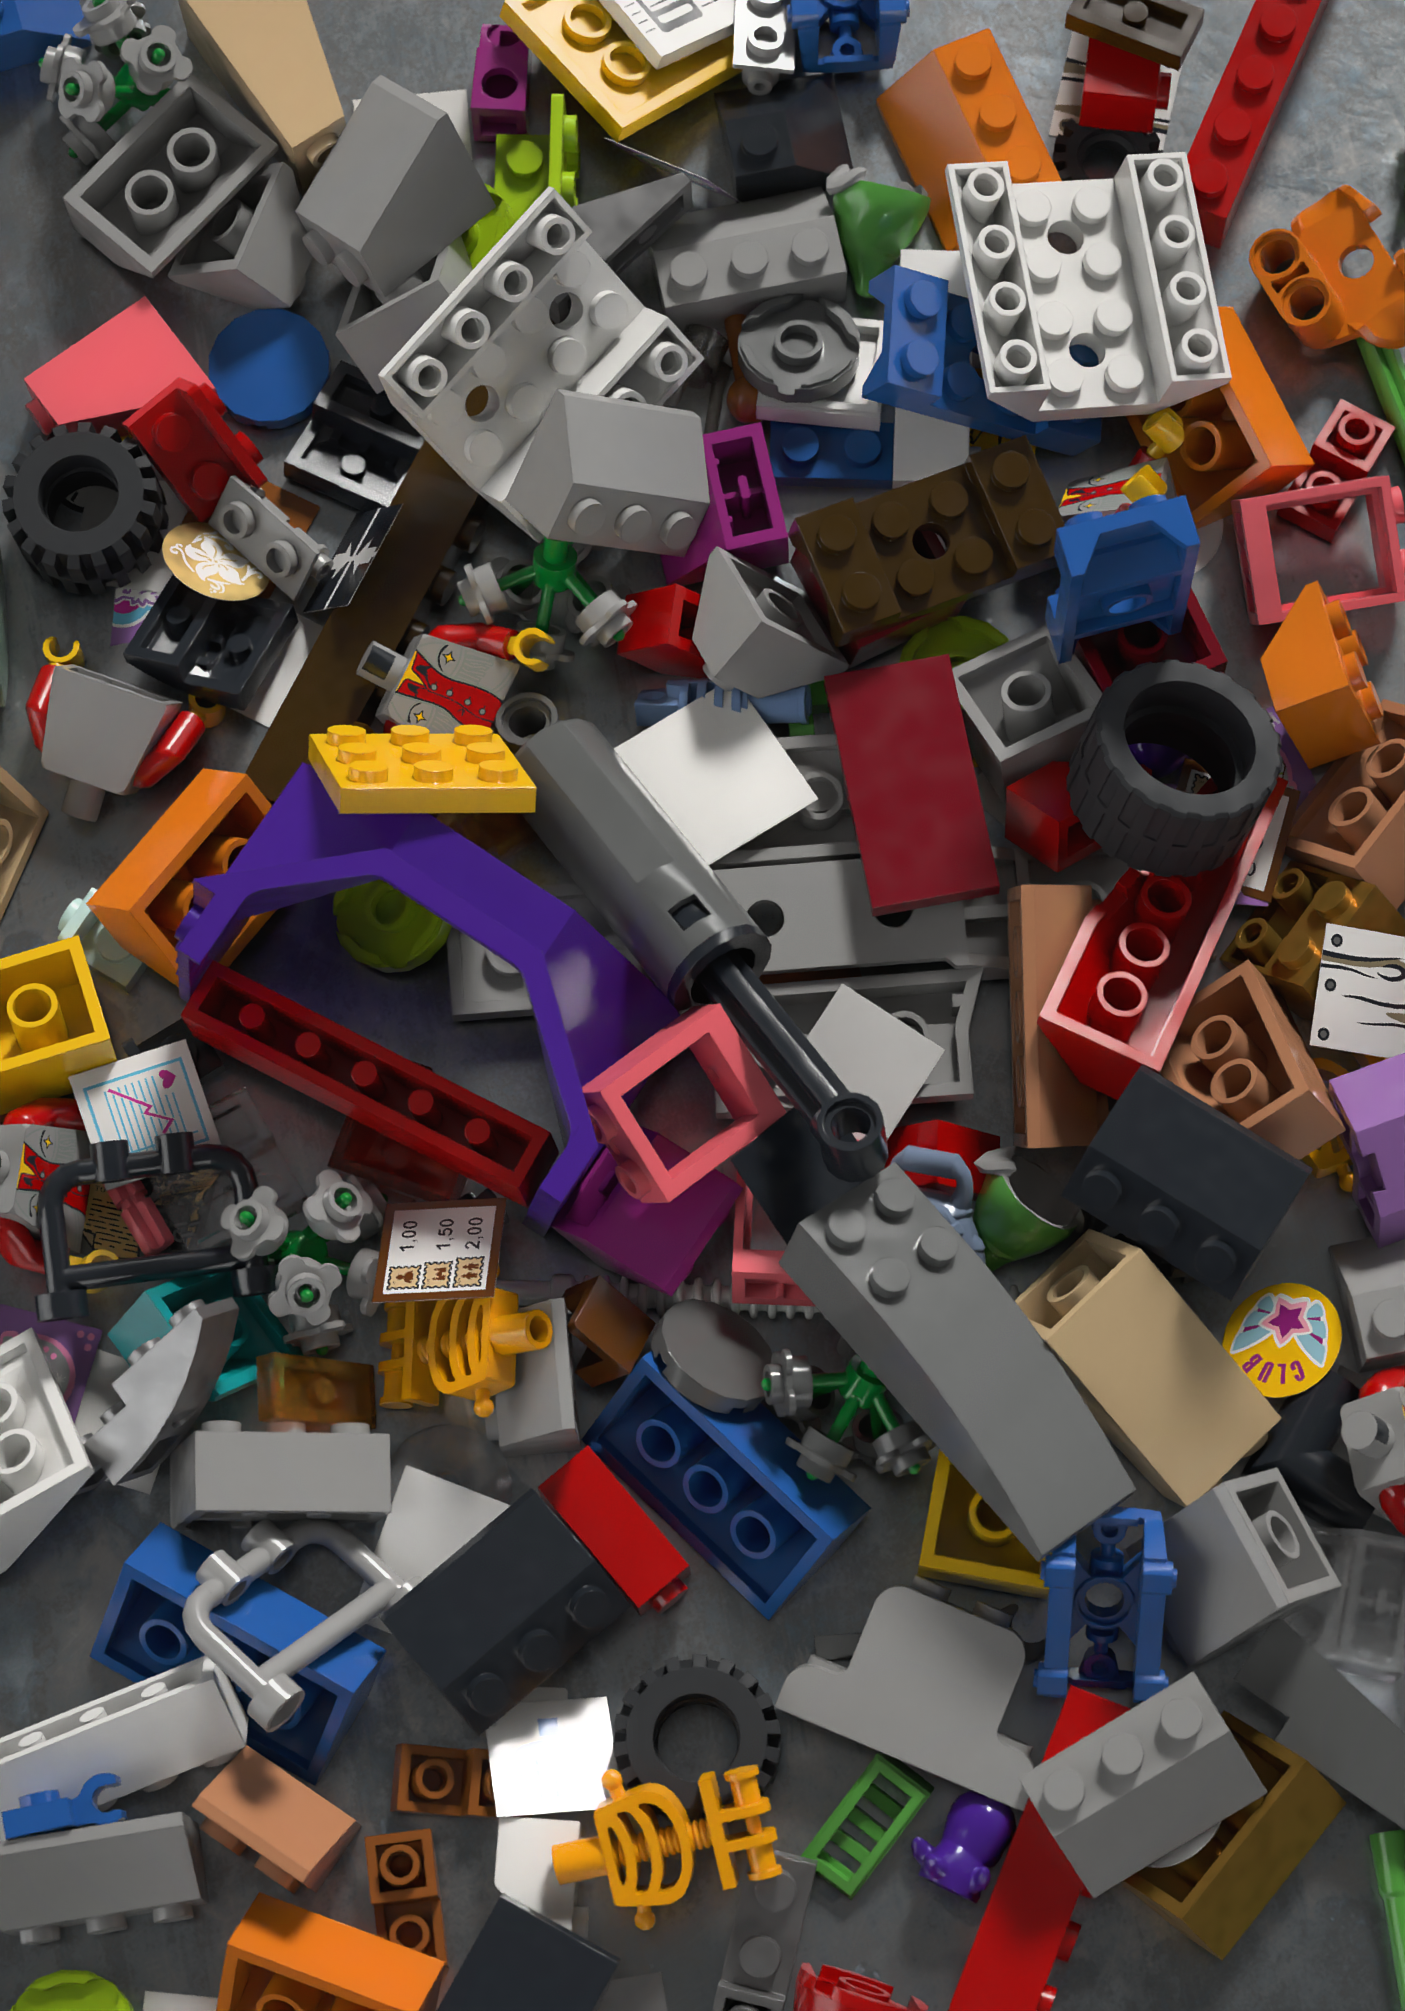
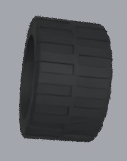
M1179 660L1142 663L1136 665L1135 669L1131 671H1124L1114 679L1111 687L1105 689L1071 756L1068 765L1070 771L1066 777L1067 791L1070 793L1071 798L1070 806L1074 816L1078 817L1083 825L1082 829L1088 837L1094 839L1102 847L1101 850L1112 858L1116 857L1125 862L1128 867L1140 872L1144 870L1155 873V876L1171 877V875H1182L1183 877L1197 876L1200 872L1212 871L1222 866L1227 858H1232L1238 852L1277 784L1276 779L1281 772L1283 758L1280 756L1281 740L1279 733L1275 731L1272 724L1273 719L1268 711L1257 702V697L1247 688L1241 687L1233 681L1232 677L1223 672L1218 673L1199 663L1179 662ZM1138 743L1159 744L1186 754L1205 769L1213 779L1219 793L1209 795L1190 794L1164 785L1149 775L1139 765L1128 745Z

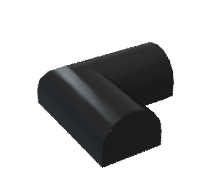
M1330 1369L1311 1388L1299 1394L1286 1397L1277 1412L1282 1419L1268 1431L1267 1441L1257 1452L1252 1454L1240 1476L1244 1477L1278 1468L1301 1512L1354 1544L1375 1508L1358 1494L1354 1484L1351 1464L1331 1451L1341 1436L1343 1425L1340 1414L1341 1407L1346 1403L1358 1400L1360 1389Z

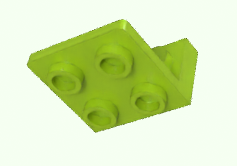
M551 94L550 135L496 134L494 190L512 209L515 223L548 186L555 188L570 207L579 205V199L576 198V179H580L581 147L580 142H578L577 115H566L564 94Z

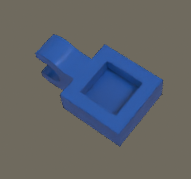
M111 1773L94 1775L86 1781L80 1794L74 1799L68 1797L60 1799L59 1790L41 1791L20 1797V1808L1 1812L5 1838L13 1840L126 1821V1811L116 1809L110 1812H101L97 1804L98 1796L104 1789L115 1788L121 1785L120 1777Z

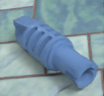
M693 678L667 680L666 688L641 690L634 703L637 726L651 727L701 696L705 698V694L715 689L714 706L723 708L724 689L717 686L709 678H701L700 680H694ZM809 684L760 699L735 687L732 689L731 708L733 711L741 713V708L747 709L749 699L766 724H809V717L812 713V697Z

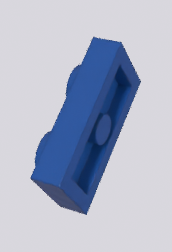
M771 421L769 458L776 486L892 489L893 422H880L879 431Z

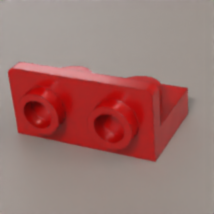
M178 377L125 420L122 425L194 520L202 523L213 514L232 475L237 476L243 483L258 489L268 479L257 466L264 460L258 448L243 432L239 431L234 435L222 419V416L228 410L214 390L206 383H202L198 387L195 383Z

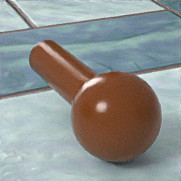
M734 314L724 320L735 379L728 389L726 403L730 414L739 422L744 424L759 423L764 421L756 419L759 391L746 381L738 365V336L742 331V323L746 315Z

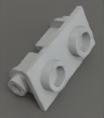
M735 0L733 68L743 69L742 81L748 86V90L752 94H768L778 82L779 73L793 74L795 29L791 28V22H787V5H790V0Z
M232 475L208 524L293 601L298 599L309 576L312 575L316 580H320L330 572L334 564L328 557L329 549L324 544H317L300 527L293 528L289 524L290 518L265 497V491L261 487L259 489L256 487L251 488L237 476Z

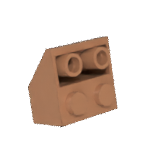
M247 1745L199 1794L192 1804L193 1808L206 1816L199 1829L238 1856L242 1855L247 1846L261 1854L254 1867L293 1894L296 1893L301 1884L317 1893L362 1827L355 1819Z

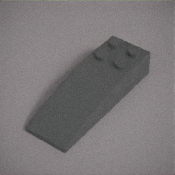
M896 1162L880 1171L875 1177L864 1181L798 1223L779 1261V1265L1038 1562L1133 1495L1136 1488L1103 1430L1065 1370L1034 1326L982 1259Z

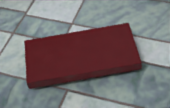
M949 654L824 676V688L872 917L999 894L998 874Z

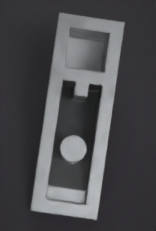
M682 172L571 208L593 231L586 241L618 276L693 207L692 183ZM567 292L558 295L551 303L549 317L556 324L563 322L570 313L572 305L571 298Z

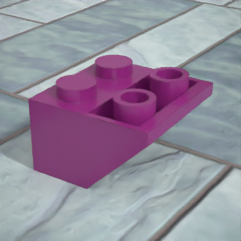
M761 422L703 434L710 505L685 557L660 554L667 586L673 584L685 586L704 582L709 555L717 546L761 569L789 563L788 533Z
M640 1126L667 1171L691 1154L663 1135ZM604 1145L550 1226L598 1266L673 1296L680 1283L693 1270L696 1259L716 1229L727 1219L730 1208L744 1188L714 1168L669 1203H641L640 1199L633 1198L620 1184L615 1173V1168L618 1164L606 1145Z

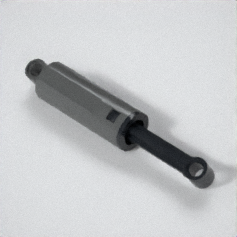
M534 692L520 693L507 699L496 714L495 726L497 733L537 787L535 813H521V815L680 1015L693 1006L721 1004L746 1047L809 1124L810 1132L820 1143L823 1162L827 1170L837 1179L846 1182H863L875 1177L884 1168L888 1159V1143L883 1113L879 1105L869 1096L857 1092L851 1093L759 980L771 956L772 945L766 935L593 723L578 718L560 721L554 703L546 696ZM535 734L531 738H524L528 735ZM849 1133L866 1135L863 1139L856 1142L840 1140Z

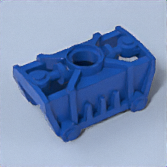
M790 0V5H787V22H791L792 29H798L803 72L807 73L861 72L893 68L901 24H906L907 17H910L909 0H848L844 2L836 0ZM829 18L830 30L838 34L839 39L833 44L830 56L819 58V28ZM859 18L875 31L877 56L864 54L859 41L852 37V33L860 28Z
M1117 1506L1091 1524L1093 1535L1101 1543V1546L1091 1551L1090 1564L1076 1549V1536L1054 1550L1052 1554L1047 1555L1045 1560H1041L1040 1580H1044V1587H1049L1045 1660L1044 1662L1039 1661L1038 1668H1034L1033 1687L1037 1688V1695L1066 1698L1067 1683L1073 1686L1126 1689V1687L1132 1688L1133 1702L1142 1703L1169 1685V1677H1165V1670L1160 1669L1165 1598L1166 1595H1172V1588H1176L1177 1569H1173V1561H1167L1161 1511ZM1138 1525H1143L1142 1549L1124 1565V1554L1120 1549L1116 1548V1544L1123 1540L1128 1526L1138 1527ZM1098 1583H1109L1121 1590L1123 1598L1111 1607H1100L1088 1600L1086 1592ZM1086 1625V1638L1094 1642V1645L1085 1651L1080 1667H1068L1070 1639ZM1119 1627L1134 1643L1132 1671L1119 1670L1116 1655L1108 1647L1109 1643L1117 1640Z

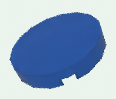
M256 309L235 318L218 334L209 354V380L216 387L219 398L228 410L227 413L237 422L248 426L254 424L266 426L267 429H283L305 420L313 412V402L331 374L330 354L320 331L303 316L284 309Z

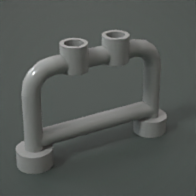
M304 1518L287 1525L282 1530L269 1519L260 1521L248 1532L242 1541L241 1548L247 1554L235 1561L221 1549L214 1552L203 1562L195 1576V1579L201 1585L193 1591L185 1602L182 1618L186 1633L212 1662L252 1698L247 1713L267 1732L275 1731L288 1721L304 1700L305 1691L291 1679L293 1675L381 1612L387 1611L422 1581L420 1577H414L405 1582L349 1530L330 1520ZM308 1544H319L327 1547L371 1586L367 1591L259 1667L213 1625L209 1616L211 1610L219 1604L228 1606L234 1603L247 1590L250 1583L264 1573L268 1572L270 1575H273L280 1571L292 1559L296 1551Z

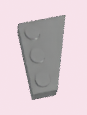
M209 1421L202 1423L201 1431H194L170 1454V1527L176 1531L191 1530V1522L193 1520H231L232 1528L253 1527V1521H262L264 1519H269L270 1521H293V1523L304 1518L326 1519L338 1524L373 1523L391 1513L390 1434L370 1433V1425L366 1423H338L330 1426V1433L306 1432V1424L301 1422H274L266 1425V1432L241 1431V1423L237 1421Z

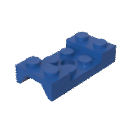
M893 265L869 281L868 293L885 306L882 352L862 386V398L1008 439H1015L1026 435L1030 445L1073 457L1101 442L1102 417L1032 422L987 399L984 379L978 376L976 370L970 365L969 360L970 352L979 355L969 298L949 293V280ZM1080 344L1069 347L1071 357L1079 365L1084 367L1099 365L1098 356L1091 348Z
M1162 494L1150 495L1133 502L1126 511L1103 516V513L1100 511L1085 512L1066 521L1064 527L1057 528L1054 554L1061 574L1060 587L1055 591V595L1048 596L1045 620L1059 664L1071 661L1079 639L1145 621H1151L1168 635L1182 631L1201 544L1186 495L1168 500Z

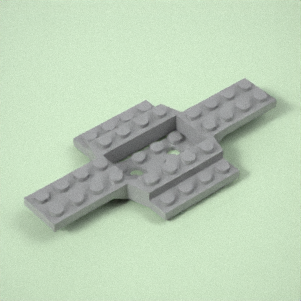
M834 733L776 738L816 794L818 800L709 865L747 913L757 905L771 904L777 907L783 914L784 924L781 930L775 935L767 937L772 945L771 956L762 975L947 961L955 969L763 985L807 1038L843 983L945 1049L911 1104L972 1100L974 1088L969 1032L981 981L1009 978L1007 889L1019 885H1091L1092 899H1101L1103 901L1130 867L1125 862L1116 857L1112 858L1099 849L1057 873L1021 848L991 846L1000 884L999 894L913 909L911 917L905 924L898 927L885 926L878 921L876 916L872 917ZM576 883L539 885V887L578 912L658 987ZM452 926L447 938L453 1021L534 1016L520 973L511 964ZM1216 946L1208 963H1213L1216 960ZM751 1053L786 1112L794 1107L780 1089L775 1087L777 1084ZM714 1088L716 1119L733 1118Z

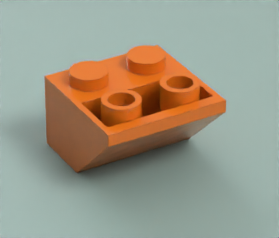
M1318 580L1309 583L1301 591L1260 660L1275 712L1307 767L1312 769L1381 744L1374 720L1384 717L1374 685L1371 681L1367 682L1362 668L1368 665V660L1356 629L1351 630L1340 599L1329 603Z

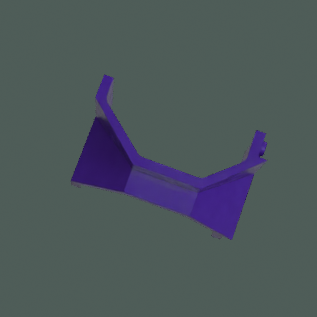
M302 762L225 874L193 879L194 906L184 917L174 935L179 940L175 947L178 953L175 962L178 964L176 975L179 976L180 998L188 1003L212 960L218 963L221 961L251 916L379 879L402 892L511 964L523 978L535 1016L564 1151L538 1188L522 1222L523 1225L544 1238L551 1227L550 1225L605 1145L596 1140L582 1087L679 1017L680 1014L658 987L573 908L429 813L340 814L313 766ZM651 1075L621 1096L628 1108L631 1107Z

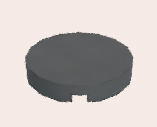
M787 294L765 300L749 312L743 321L742 331L738 336V365L746 381L765 396L786 403L815 402L833 396L850 383L859 366L860 332L851 315L834 301L819 297V302L803 300V294Z
M689 1299L674 1303L653 1329L651 1342L654 1357L656 1358L660 1353L662 1360L667 1365L663 1370V1374L669 1383L691 1402L712 1412L729 1414L733 1408H744L743 1413L753 1411L765 1398L764 1390L761 1387L764 1366L771 1364L772 1352L768 1344L756 1328L740 1315L715 1302Z

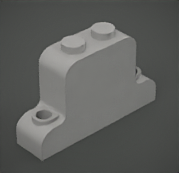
M915 1575L911 1586L906 1584L892 1585L877 1597L847 1668L811 1654L808 1663L795 1668L785 1679L775 1703V1708L1020 1811L1024 1810L1029 1796L1018 1778L1034 1769L1033 1761L1030 1758L1033 1747L998 1732V1727L1023 1668L1026 1656V1648L1022 1637L1018 1632L1010 1628L1013 1615L980 1601H976L973 1611L967 1610L948 1602L952 1592L951 1589Z

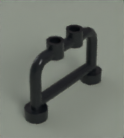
M176 1132L155 1136L156 1150L134 1153L129 1151L128 1140L93 1143L89 1145L91 1158L78 1159L60 1165L46 1177L38 1194L37 1213L47 1293L34 1296L37 1322H55L90 1316L87 1297L88 1289L230 1272L234 1298L266 1295L276 1290L275 1280L279 1264L269 1265L268 1255H254L248 1261H241L232 1255V1245L70 1265L63 1206L64 1199L72 1188L80 1185L117 1183L136 1178L173 1176L215 1169L226 1173L231 1179L235 1205H237L239 1202L251 1198L254 1190L259 1187L253 1165L241 1152L227 1145L208 1143L195 1145L193 1132Z

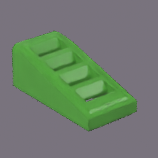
M879 1751L802 1853L801 1857L818 1860L815 1873L852 1900L935 1789L934 1786L901 1760ZM878 1774H881L911 1798L905 1807L873 1783ZM862 1796L894 1819L888 1829L856 1805ZM845 1818L878 1842L872 1851L839 1827ZM829 1840H832L861 1863V1866L855 1873L823 1849Z

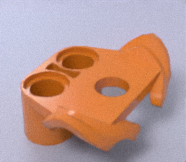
M1347 184L1341 185L1315 204L1297 214L1291 221L1292 231L1281 228L1271 229L1261 234L1254 241L1250 249L1249 263L1281 317L1306 347L1327 349L1361 337L1368 343L1380 348L1400 349L1405 347V248L1400 249L1394 254V263L1369 224L1382 215L1380 209L1372 201ZM1357 249L1371 251L1374 256V262L1367 274L1359 278H1349L1343 275L1342 263L1350 252ZM1294 259L1292 265L1286 271L1274 274L1276 268L1282 262ZM1324 304L1321 312L1316 317L1303 320L1308 310L1316 305Z

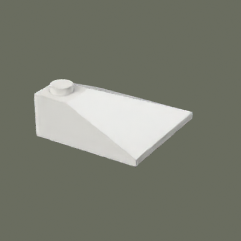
M32 1327L0 1345V1574L7 1571L94 1473L38 1335Z

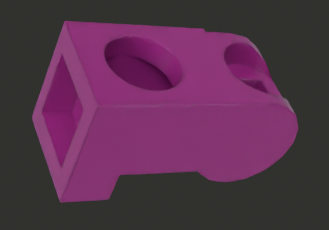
M482 24L479 47L476 49L470 106L474 141L496 142V134H529L532 51L508 25Z

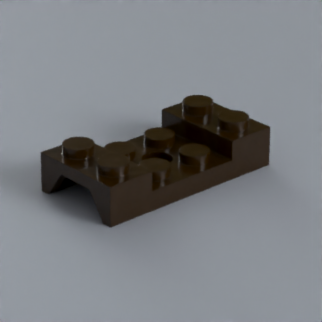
M1023 435L968 455L964 464L856 503L852 497L796 517L790 527L788 536L792 545L805 555L810 563L827 603L831 637L837 648L1057 567L1058 564L1054 554L1057 528L1064 527L1065 523L1027 436ZM921 531H931L938 534L944 541L945 554L937 559L922 557L914 549L913 536Z

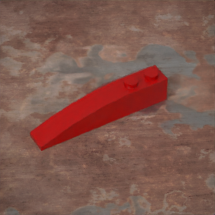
M1278 776L1275 788L1241 848L1232 858H1227L1222 866L1212 871L1200 872L1199 875L1183 877L1182 875H1171V877L1155 876V873L1144 870L1140 872L1130 867L1117 881L1109 895L1085 917L1036 1022L1080 1083L1118 1100L1142 1064L1157 1074L1160 1073L1289 781ZM1210 777L1196 794L1209 795L1219 793Z

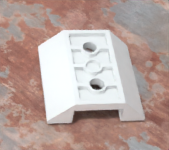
M1186 152L1127 155L1113 179L1012 184L1008 161L947 164L945 168L946 181L987 399L1032 422L1153 414L1230 382L1232 375ZM1059 232L1070 236L1076 244L1077 252L1073 254L1058 252L1050 245L1047 235ZM1076 344L1086 345L1097 354L1099 365L1095 367L1079 365L1071 357L1069 347Z
M550 186L378 374L390 403L471 488L537 542H540L544 535L505 499L556 389L663 406L705 359L669 317L644 307L586 241L593 231L555 188ZM567 292L571 298L572 306L570 313L563 322L553 325L549 317L551 303L558 295ZM485 385L488 390V402L485 409L478 415L468 416L465 407L468 394L475 387Z

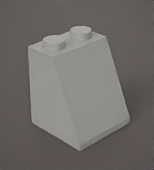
M380 75L370 84L295 212L307 231V234L302 237L303 243L310 254L321 265L327 266L329 263H332L339 268L344 277L354 286L359 287L363 283L383 297H386L495 208L496 205L448 113Z
M1278 1468L1225 1481L1163 1522L1167 1561H1173V1569H1177L1176 1588H1172V1595H1166L1163 1631L1170 1647L1176 1654L1183 1657L1188 1667L1220 1656L1267 1629L1274 1620H1283L1342 1586ZM1142 1538L1125 1549L1130 1559L1141 1551Z

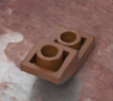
M408 1743L397 1744L390 1812L499 1820L496 1813L488 1749L470 1748L466 1750ZM532 1815L507 1816V1817L532 1818Z
M431 1828L364 1837L371 1904L374 1907L377 1936L444 1961V1968H449L441 1892Z

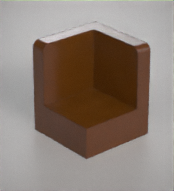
M600 1275L565 1289L561 1298H564L567 1309L573 1313L568 1323V1330L587 1346L574 1373L592 1388L629 1374L656 1322Z

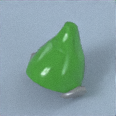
M842 164L827 177L826 190L829 194H834L833 214L842 252L855 290L862 297L872 298L873 296L868 293L869 281L889 269L900 257L901 249H907L912 243L929 212L931 198L928 197V193L921 185L913 188L907 182H900L898 187L866 181L864 179L867 169L857 167L850 170L848 164Z
M1007 1146L987 1151L974 1162L979 1172L986 1175L976 1200L973 1222L979 1238L982 1239L985 1245L986 1266L991 1272L1006 1263L1042 1253L1070 1237L1074 1230L1077 1234L1085 1233L1088 1230L1090 1220L1088 1212L1061 1196L1066 1186L1039 1165L1015 1155L1014 1152L1017 1146Z

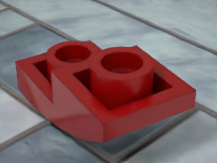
M1340 399L1311 448L1310 456L1314 465L1298 476L1288 491L1370 477L1396 427ZM1358 496L1278 509L1276 514L1331 543Z

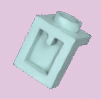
M93 887L83 900L76 898L63 913L58 925V930L61 931L58 941L79 935L89 969L127 993H130L148 966L124 950L86 905L88 900L97 891Z

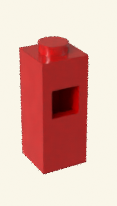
M588 1445L537 1487L543 1501L596 1560L640 1616L644 1615L652 1607L658 1614L663 1613L688 1591L689 1588L683 1581L691 1575L689 1564Z

